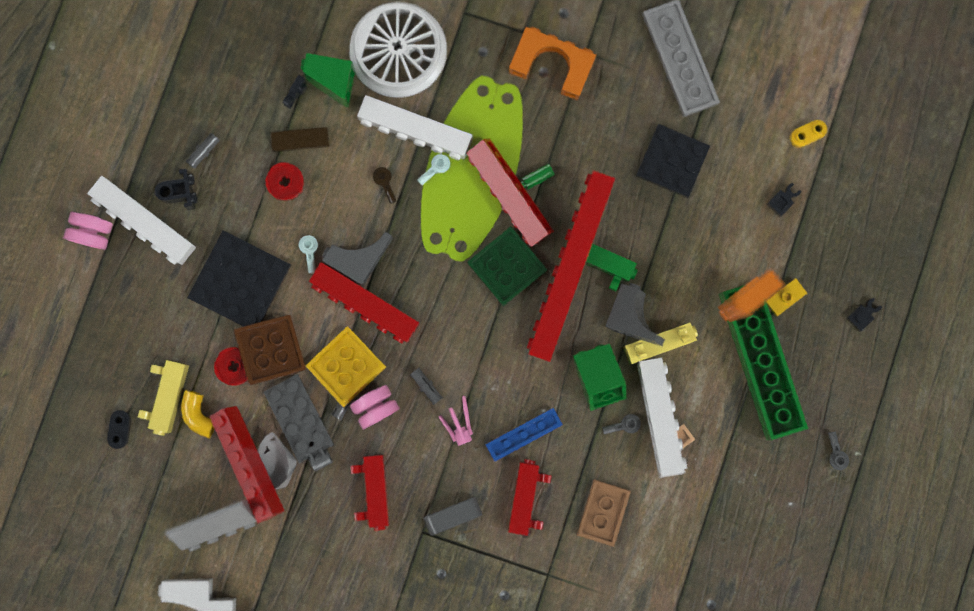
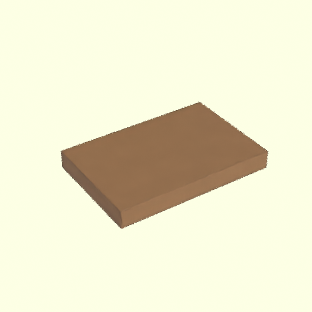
M593 479L577 536L614 547L631 491Z

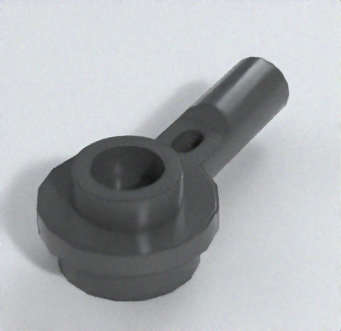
M628 414L620 423L602 427L603 434L624 430L627 433H635L640 429L641 421L636 415Z
M836 431L830 432L828 435L833 450L829 458L830 465L836 470H843L849 464V457L840 450Z

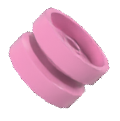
M70 212L68 223L79 229L67 228L63 239L106 250L108 239L97 235V233H111L113 223L96 216Z
M387 385L368 392L350 405L354 414L359 415L367 411L358 420L363 430L400 409L395 400H390L383 404V401L392 394Z

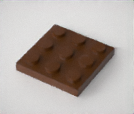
M291 315L233 330L249 386L306 370Z

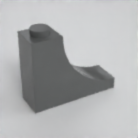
M385 232L374 244L358 250H346L332 245L330 248L327 247L325 249L322 261L361 286H364L393 237Z
M632 283L629 286L621 284L605 327L614 332L663 347L665 339L650 330L644 317L643 307L646 293L641 291V287Z

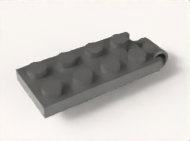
M299 374L264 391L263 393L299 464L309 459L312 468L316 472L333 463L326 448L334 446V443ZM311 442H314L313 447H310Z

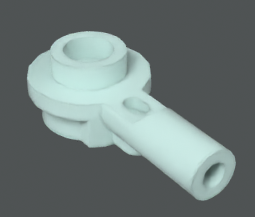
M443 154L434 156L431 162L432 167L418 178L417 181L423 185L434 174L445 173L450 167V160L447 156Z
M306 235L300 239L299 248L306 254L309 274H313L316 270L314 253L318 248V242L313 236Z

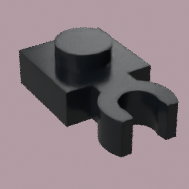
M299 74L282 102L289 109L294 105L296 98L298 99L300 95H303L308 87L306 79Z
M794 183L786 187L785 193L780 190L767 203L779 217L794 204L791 198H795L801 193V190H798L796 193L791 192V187Z
M874 298L866 302L865 308L863 305H859L846 318L859 332L863 331L875 319L871 314L879 312L882 308L881 305L875 309L872 308L871 304L874 302Z

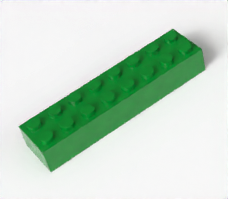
M743 286L719 293L721 304ZM764 301L743 318L732 322L727 320L766 440H775L808 429L767 302Z

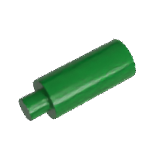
M546 164L522 177L521 184L529 190L555 175L551 166Z

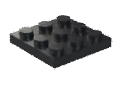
M658 124L636 177L689 198L710 145Z

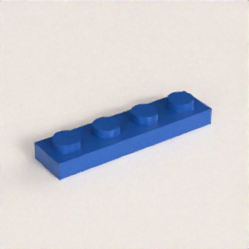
M554 408L485 445L493 460L497 461L563 424Z

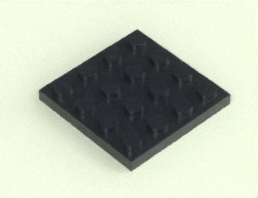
M223 230L187 298L243 327L260 323L265 318L292 265Z

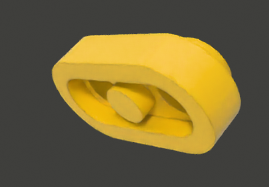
M814 120L795 129L790 135V142L797 148L807 146L824 137L827 133V126L821 120ZM816 126L820 127V132L815 130ZM802 134L804 136V140H800L798 135Z

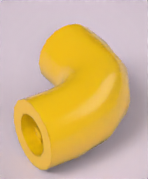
M185 390L181 405L184 422L193 432L210 439L215 429L210 418L204 416L200 409L204 395L195 391Z

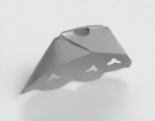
M271 432L261 442L258 453L275 490H278L288 485L297 466V460L278 437ZM266 446H268V449H269L270 451L264 453L265 450H266Z

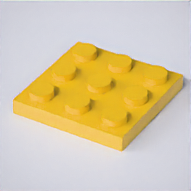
M348 326L306 365L310 372L343 407L386 368Z

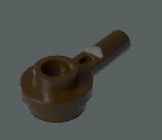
M379 167L373 173V180L377 185L383 187L389 203L393 204L397 200L390 186L391 172L385 167Z

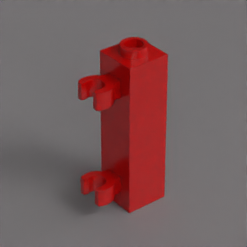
M384 455L363 457L364 465L350 466L351 474H365L367 511L355 512V521L368 520L369 528L374 527V531L385 530V526H389L390 523Z
M524 459V463L519 462L508 533L528 536L529 528L543 530L544 522L531 520L537 481L550 483L551 475L538 473L539 465H535L536 461Z

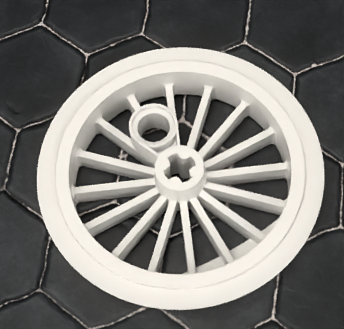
M392 2L372 9L361 18L352 33L349 53L356 75L368 88L388 97H408L425 90L438 78L445 64L447 46L441 26L430 13L413 4ZM396 14V37L387 15ZM399 14H406L409 17L399 37ZM384 17L392 38L376 23L378 19ZM412 17H415L418 20H420V22L404 37ZM424 24L430 30L427 33L409 39ZM375 26L388 40L372 34L373 27ZM430 36H433L435 41L434 45L412 44ZM370 37V38L375 39V40H377V41H379V42H382V43H384V44H366V43H367L368 38ZM398 45H401V49L395 51L394 47H398ZM364 49H384L362 58ZM422 49H434L433 58L425 56ZM417 51L420 53V57L412 59L410 54ZM386 54L370 70L367 69L364 62ZM391 56L382 78L380 79L373 75ZM394 58H396V82L385 81ZM399 58H401L409 77L407 82L399 83ZM404 58L422 74L412 79ZM423 60L430 62L426 70L419 66Z

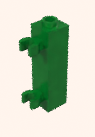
M592 243L585 264L613 276L609 289L616 291L621 280L627 283L630 279L634 280L638 271L635 268L637 263Z

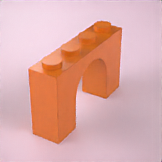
M526 27L508 73L526 80L533 61L538 55L544 52H556L565 58L569 67V73L562 87L561 94L578 101L596 54H593V51L590 49L578 48L570 41L563 42L558 40V37L555 35L543 34L535 27Z
M769 270L761 277L753 278L718 306L719 314L725 321L728 320L729 322L743 318L784 285L774 272Z

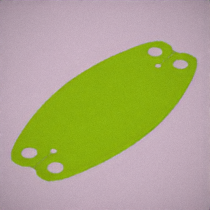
M481 76L474 80L464 91L450 111L444 124L472 134L473 139L469 150L483 139L490 138L516 175L523 130V110L519 89L517 86L508 83L498 85L492 78ZM480 85L487 86L489 89L488 95L484 97L479 96L477 88ZM504 93H511L514 99L511 104L503 103L502 95ZM493 103L494 108L490 109L489 105ZM431 151L426 171L432 167L431 162L434 156L440 153ZM442 152L450 160L449 169L445 173L434 174L423 184L421 200L422 241L426 251L433 254L445 253L446 251L451 259L462 262L469 258L481 245L498 219L502 208L498 198L491 194L489 185L480 178L478 169L469 162L468 155H466L465 160L461 158L460 160H455L449 157L448 153ZM454 228L455 231L451 234L450 229ZM433 233H439L442 236L441 243L437 245L432 244L430 236ZM464 241L467 244V249L464 252H458L455 249L456 242Z

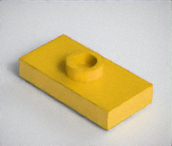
M795 278L768 298L766 302L774 315L778 316L805 296L807 292Z

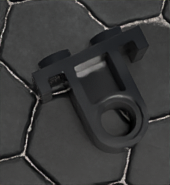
M188 169L179 170V174L184 177L183 179L164 181L156 186L155 195L162 202L171 204L187 201V203H184V207L187 210L196 209L195 204L198 203L196 192H193L192 186L195 185V178ZM167 188L170 189V194L167 197H163V191Z

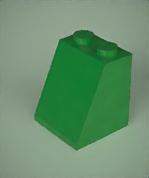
M306 53V58H303L301 62V70H303V75H305L307 81L344 107H349L355 76L353 62Z
M610 344L598 345L595 349L580 351L573 356L590 411L627 399L626 382Z

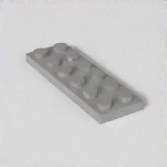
M679 0L644 11L643 17L683 117L718 105L720 101Z

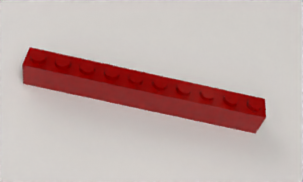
M593 171L592 174H587L584 183L588 185L586 192H581L578 200V203L581 204L579 211H574L571 220L575 222L572 229L568 228L565 237L568 243L566 248H561L558 258L562 260L559 266L555 265L552 274L555 277L554 282L548 285L546 294L549 295L547 302H542L539 311L542 313L540 321L536 319L533 331H536L534 339L530 338L526 347L529 349V355L551 361L614 184V177Z

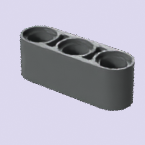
M472 497L423 518L429 534L432 536L480 517L483 514L476 497Z

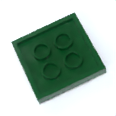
M511 226L467 262L503 307L547 271L546 267Z

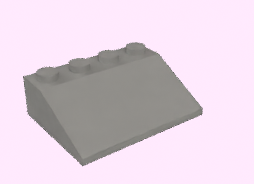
M244 500L165 531V533L181 550L188 548L190 552L200 548V543L207 541L210 544L218 541V536L225 534L228 537L236 534V529L244 527V530L256 526V519L247 500Z

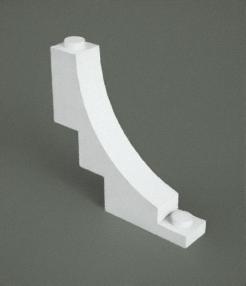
M213 578L166 579L161 582L158 588L161 602L183 604L198 611H236V598H213Z

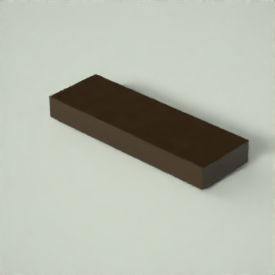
M328 127L271 132L273 152L330 147Z

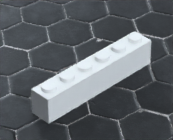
M365 95L357 115L359 121H361L360 123L366 127H378L380 132L389 134V132L394 133L401 140L406 141L408 138L420 147L426 145L432 147L431 150L436 153H448L449 157L455 160H460V158L465 160L473 139L472 134Z
M101 176L87 193L92 197L90 201L98 207L103 205L107 208L106 213L114 219L119 217L122 220L120 224L128 230H131V228L136 230L137 237L144 242L149 240L153 243L151 247L158 253H161V251L166 253V259L174 265L176 263L183 265L195 250L196 246L105 177Z
M662 358L639 361L637 367L659 478L681 475L685 473L684 469H687L685 457L682 458L681 455L683 444L681 438H678L677 435L679 424L673 415L675 404L673 400H670L671 384L670 381L666 380L665 375L668 374L666 362L663 363Z

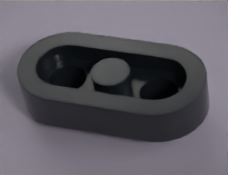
M117 410L110 417L107 442L114 449L124 448L128 444L131 416L127 411ZM119 416L122 417V422L120 424L117 422V418ZM115 436L120 438L118 443L114 441Z

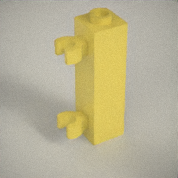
M691 323L657 334L665 339L663 347L640 340L623 348L630 365L697 341L698 333L695 326H691Z
M166 360L164 367L151 366L150 372L160 374L162 378L153 411L139 410L138 418L150 420L148 429H152L154 434L164 436L165 433L172 432L189 365Z

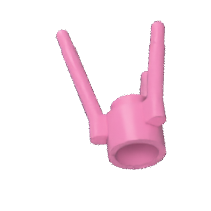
M462 396L466 428L465 426H460L453 408H449V411L457 428L454 432L441 415L439 416L442 424L451 435L453 442L456 441L458 446L472 440L471 435L473 434L465 396Z

